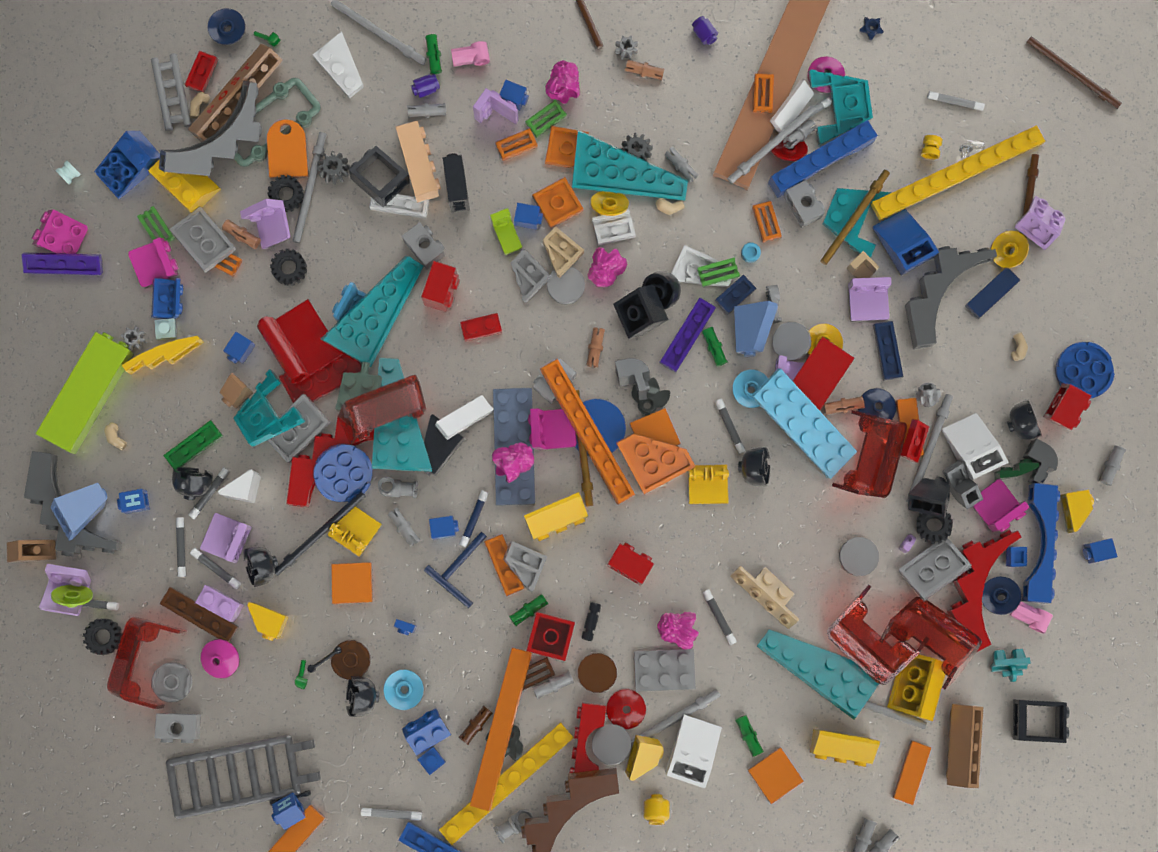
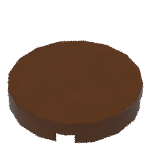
M346 640L338 644L337 646L341 647L342 652L331 657L333 671L340 678L346 680L351 679V676L362 677L368 671L371 664V655L368 648L355 640Z
M593 653L586 656L580 662L578 678L586 690L593 693H602L614 685L617 678V668L609 656L602 653Z

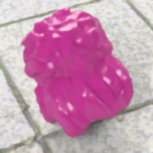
M558 61L551 70V78L545 85V91L551 99L567 104L571 97L578 98L580 96L579 71L573 62Z
M598 247L592 256L593 263L587 275L588 279L596 287H609L614 284L618 275L623 274L627 268V260L620 255L617 249L607 253L604 248Z
M516 443L508 448L500 447L494 450L492 461L497 466L496 474L498 476L506 475V482L511 483L519 477L520 473L530 470L534 465L532 448L524 443Z
M691 612L663 614L657 624L661 639L670 643L674 642L682 649H691L693 641L697 639L699 634L697 630L692 628L696 620V614Z

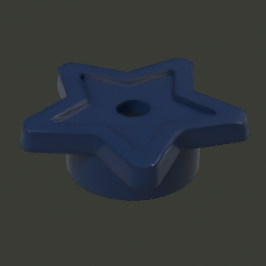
M865 17V25L860 28V32L866 33L870 40L876 34H883L884 31L880 27L881 19Z

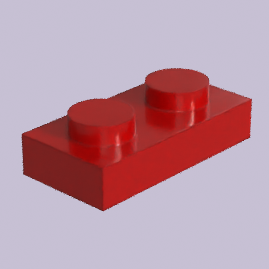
M199 51L185 86L198 92H205L218 58Z
M498 313L460 322L465 342L502 333Z
M912 419L900 456L911 462L918 463L930 426L920 420Z

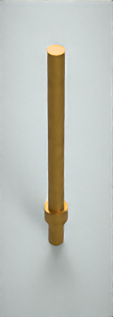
M884 169L878 179L872 182L869 192L820 260L821 263L824 265L828 264L876 193L882 190L883 183L890 175L889 171Z
M576 390L577 394L580 397V391ZM577 435L583 480L581 488L582 492H584L585 505L590 507L593 506V482L590 481L587 451Z

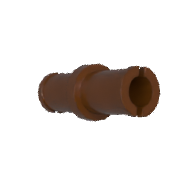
M483 705L474 719H470V724L458 738L469 745L475 735L483 730L482 726L493 713Z

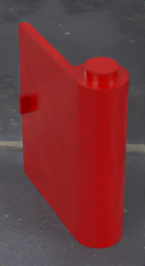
M309 299L277 319L265 316L258 321L257 328L292 384L303 381L343 355L340 350L321 340L328 330Z

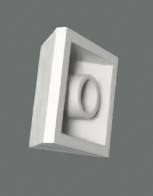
M250 469L218 490V493L229 499L255 503L261 476L256 471Z

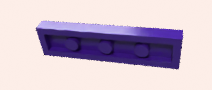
M29 252L22 254L23 273L101 275L103 273L101 254Z
M702 298L698 299L662 357L660 364L675 373L677 372L716 309L715 306Z

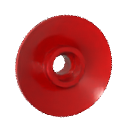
M781 141L771 150L780 159L797 161L807 155L808 146L803 141L797 143L792 149H788L784 145L786 143Z
M622 689L615 692L609 698L606 712L613 725H618L624 729H632L643 721L646 714V705L640 694L630 689ZM624 706L630 707L629 713L623 712Z

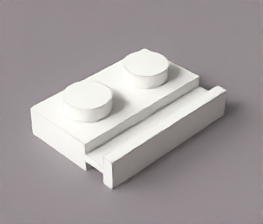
M629 209L616 216L601 215L592 217L598 246L636 236Z

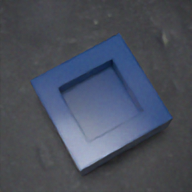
M1008 547L1006 549V566H1027V547Z
M396 619L394 627L398 628L397 632L404 635H409L410 632L415 633L417 627L399 619Z
M434 746L417 759L429 775L446 763Z

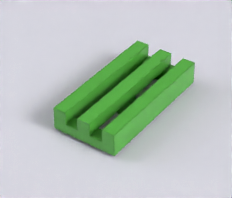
M554 100L526 120L525 124L537 138L550 129L551 126L567 117V114L558 102ZM554 107L557 108L556 110H554L553 112H551L549 115H547L546 117H544L542 120H540V121H539L538 123H536L535 125L532 124L534 121H536L537 119H539L541 116H543L544 114H546L548 111H550V110L553 109ZM558 113H561L560 115H558L557 117H555L553 120H551L550 122H548L546 125H544L543 127H541L539 130H536V129L539 128L541 125H543L544 123H546L548 120H550L551 118H553L555 115H557Z
M154 206L149 211H144V214L137 216L152 240L157 238L144 220L145 218H148L159 237L164 238L165 241L168 240V242L175 239ZM153 213L169 236L167 239L151 217Z
M735 257L697 268L702 287L740 277ZM729 264L732 265V266H730V267H726V268H723V269L715 270V271H712V272H708V273H704V274L702 273L703 271L711 270V269L718 268V267H722V266H725V265H729ZM729 271H733V272H734L733 274H729V275H726V276L718 277V278L711 279V280H708V281H705V279H704V278H707V277H711V276L718 275V274H722V273L729 272Z

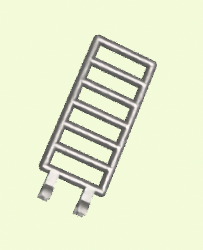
M283 735L168 759L166 761L174 817L182 819L284 798L292 792L295 795H299L301 793L300 784L321 780L320 771L298 776L294 752L315 748L314 740L293 744L290 735ZM285 744L292 788L280 790L273 746ZM260 748H265L273 791L264 794L260 792L253 751ZM241 752L246 753L253 796L241 798L234 759V754ZM226 756L233 800L221 802L214 758ZM206 760L213 800V804L201 806L194 762ZM182 764L187 766L193 808L185 810L181 809L175 766Z

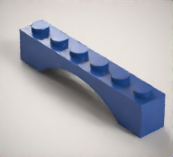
M867 120L773 174L768 184L776 197L779 198L784 195L787 189L809 179L836 161L871 145L878 135Z
M1038 483L1029 485L1028 505L1039 525L1041 547L1034 569L1023 582V602L1048 604L1052 602L1055 596V590L1052 588L1056 577V570L1053 567L1054 561L1057 558L1055 541L1058 538V530L1056 529V522L1059 519L1057 502L1060 500L1058 485Z

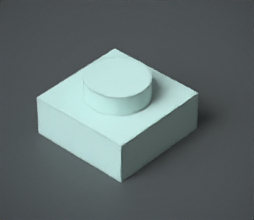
M174 318L155 320L156 339H177L176 320Z

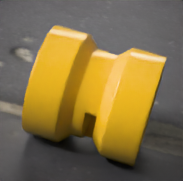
M936 135L924 136V148L921 150V157L931 160L939 159V147L942 145L943 139Z

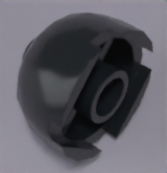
M666 271L654 272L643 281L642 287L654 285L664 310L675 305L680 298V283L671 273Z
M1029 399L1016 404L1010 411V420L1007 421L1010 432L1015 431L1018 437L1026 440L1041 437L1042 433L1038 427Z
M767 447L752 448L746 451L742 461L738 462L739 473H742L745 481L753 486H767L766 484L769 483L770 465H768L767 459H770Z
M177 467V470L173 469V487L177 493L184 495V499L195 500L196 497L203 496L209 491L212 484L213 473L205 470L204 473H201L199 468Z
M263 547L244 549V561L247 560L246 571L251 584L254 587H258L271 581L275 575V567H278L276 556H272L270 551Z
M351 676V679L348 680L346 700H349L350 706H346L349 717L364 716L374 709L375 703L379 702V691H376L373 682L366 677Z

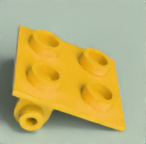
M695 465L696 467L688 471L689 504H728L729 470H727V465Z
M355 506L337 524L333 523L327 535L360 557L382 524Z

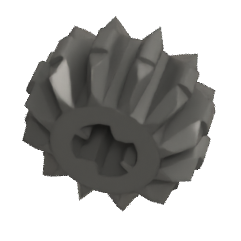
M635 132L633 138L628 135L626 136L627 141H622L621 145L623 148L621 150L647 161V158H651L652 153L650 151L653 150V146L649 145L650 139L644 140V134L639 138Z
M332 151L329 157L324 153L325 160L319 159L321 165L317 166L318 171H320L319 176L325 178L326 183L332 180L333 184L336 185L338 179L340 182H343L342 176H349L347 172L350 169V165L347 164L348 159L343 158L342 153L335 155V152Z

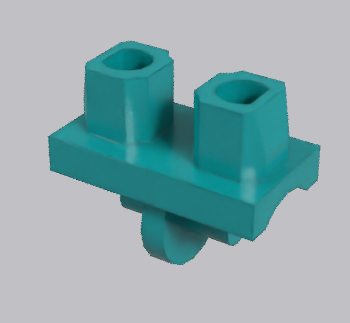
M1023 649L1012 650V659H1006L1004 650L994 651L993 663L990 666L991 672L1002 671V677H1009L1010 682H1016L1017 676H1022V670H1026L1028 664H1031L1030 657L1026 658Z

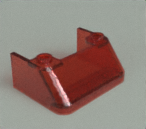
M412 375L344 402L338 418L350 445L357 438L363 440L369 437V433L374 428L407 415L408 417L413 416V419L422 417L426 410L420 381L417 375Z
M852 410L851 414L861 416L858 425L860 430L865 433L856 470H850L845 474L844 484L833 483L832 487L858 495L886 498L893 486L907 433V425L905 422Z
M868 584L830 625L827 630V636L875 682L886 685L922 651L929 638L926 636L915 648L905 641H898L893 646L885 641L863 621L868 613V608L861 600L871 588Z
M921 597L912 599L890 619L879 642L883 643L891 635L899 641H909L911 638H914L943 659L944 662L941 665V669L948 676L942 686L944 690L962 673L982 644L979 636L930 601H923Z
M140 617L130 618L125 624L107 682L108 691L131 703L153 709L164 708L165 704L140 697L141 688L137 682L131 681L143 641L152 642L156 640L160 629L176 634H187V630Z

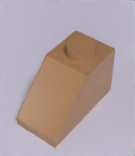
M233 373L229 375L219 392L223 396L221 400L229 408L233 406L236 409L253 394Z
M16 540L7 543V563L56 560L55 540Z

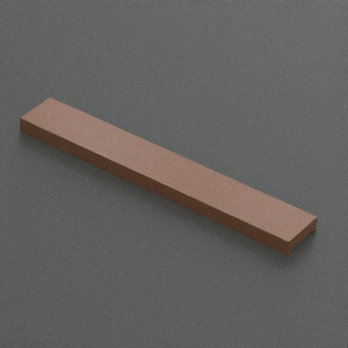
M789 0L757 73L774 74L772 113L767 111L764 113L760 111L753 112V82L715 168L714 177L728 181L727 178L737 170V167L742 162L748 161L769 142L775 128L770 120L789 96L830 0ZM759 78L758 106H761L762 78ZM766 79L765 106L768 107L769 79ZM761 159L750 168V171L745 176L742 175L733 184L748 190Z

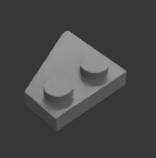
M525 249L511 262L513 271L516 274L517 284L522 293V300L527 303L552 276Z
M510 541L503 560L528 591L533 592L547 556L514 541Z

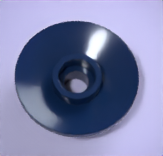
M224 8L212 14L207 28L210 37L215 42L221 45H231L243 37L246 24L239 12L234 9ZM230 27L231 30L226 32L225 29Z
M873 388L861 395L865 408L858 409V413L865 423L878 427L888 424L894 418L896 402L888 391ZM876 403L881 404L882 408L880 410L876 409Z
M994 577L984 584L982 603L993 614L1007 615L1015 611L1020 605L1021 590L1018 584L1010 578ZM1004 595L1005 599L1000 601L998 600V596Z

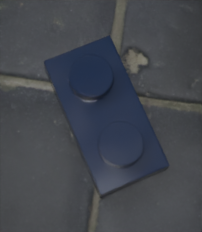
M743 274L717 297L715 302L728 315L734 310V306L741 304L757 288Z

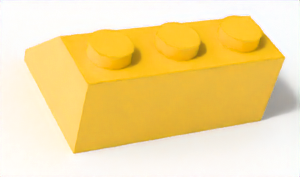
M160 159L148 170L190 213L198 207L202 208L221 190L208 176L163 172L159 169Z
M579 492L524 515L533 540L538 539L539 542L549 538V534L554 531L557 534L566 531V526L574 523L577 526L586 522L585 518L588 517Z
M902 651L887 708L933 721L948 663L935 658Z
M813 729L810 753L815 754V758L827 760V756L835 757V762L846 763L847 760H852L854 765L866 767L867 763L873 764L880 741Z

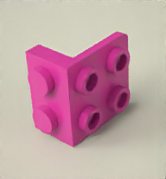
M54 209L45 211L40 219V222H42L40 228L36 229L32 235L34 240L32 245L38 248H45L56 254H77L88 227Z
M159 237L150 244L129 251V258L142 287L152 285L154 278L169 279L179 275L177 272L179 267L175 258L172 259L170 254L172 250L168 240L165 241L164 238Z
M538 408L530 409L528 422L531 426L529 441L532 448L548 450L576 446V432L563 409L546 411Z
M1001 479L994 481L982 490L983 500L973 506L992 532L1005 531L1011 526L1010 522L1016 519L1018 521L1026 515L1025 511L1030 508L1025 501L1019 503Z

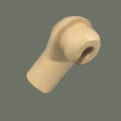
M199 92L190 102V118L197 119L199 117L201 104H207L210 100L208 94Z
M664 198L656 200L657 209L667 215L685 208L682 200L670 203Z
M1021 332L1013 336L1017 345L1016 351L1011 353L1014 361L1023 360L1028 350V345Z
M111 422L104 429L107 442L123 451L127 446V442L117 437L118 425Z

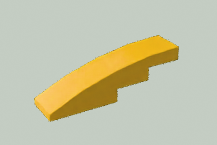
M199 336L174 340L137 355L124 363L122 367L132 375L145 365L152 370L165 360L170 364H174L204 342Z

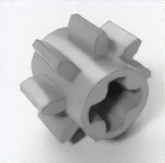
M622 36L620 42L616 41L615 46L618 48L615 53H620L621 60L624 58L631 60L632 54H637L638 52L635 48L638 42H633L632 36L629 38Z
M137 326L133 330L126 328L125 334H121L125 340L124 343L129 345V350L131 351L134 350V347L141 350V345L147 343L143 339L146 333L143 331L139 332Z
M933 383L922 384L918 387V392H916L917 401H920L921 405L925 407L936 405L941 397L940 389H937Z

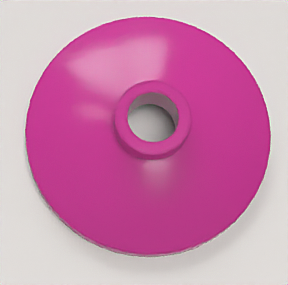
M828 56L817 58L808 69V71L817 70L825 73V70H829L833 75L845 76L843 65L837 59ZM830 86L814 88L822 93H831Z
M222 639L212 640L202 649L201 664L209 675L215 678H227L237 670L239 654L230 642ZM215 658L219 659V664L215 661Z

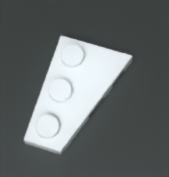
M342 32L313 54L315 60L349 99L364 87Z
M684 245L671 274L679 282L701 284L697 268L720 261ZM725 265L722 267L703 271L702 273L704 274L715 270L723 269L726 267H730V265ZM729 271V272H725V273H722V274H718V275H714V276H711V277H707V278H704V279H705V281H708V280L715 279V278H718V277H722V276H726V275H729V274H733L734 272H733V271ZM732 279L712 284L711 286L729 287Z

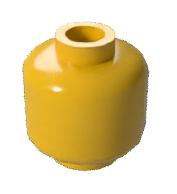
M652 794L651 798L644 801V819L649 821L650 825H664L665 821L669 820L670 802L664 799L663 795Z

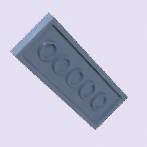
M532 388L493 389L495 450L500 447L508 448L516 443H524L532 448L529 441L531 426L528 422L530 409H533ZM495 464L496 506L535 504L534 465L530 470L520 473L516 480L508 483L506 482V475L498 476L496 474L497 466Z

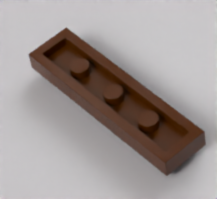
M169 587L160 605L218 639L228 642L232 640L239 626L195 603V600L173 587Z

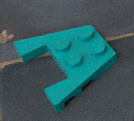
M817 70L808 71L811 88L830 86L835 124L818 126L816 128L818 145L873 118L868 80L833 75V73H823Z
M837 188L822 224L838 236L869 190ZM880 191L876 193L844 239L850 245V248L859 254L864 251L871 258L876 244L858 237L871 203L892 192Z
M271 369L266 372L265 375L267 377L262 384L258 383L255 387L256 392L251 399L247 398L233 418L248 444L252 447L305 422L299 410L295 407H292L281 418L276 414L266 396L280 385L281 382Z

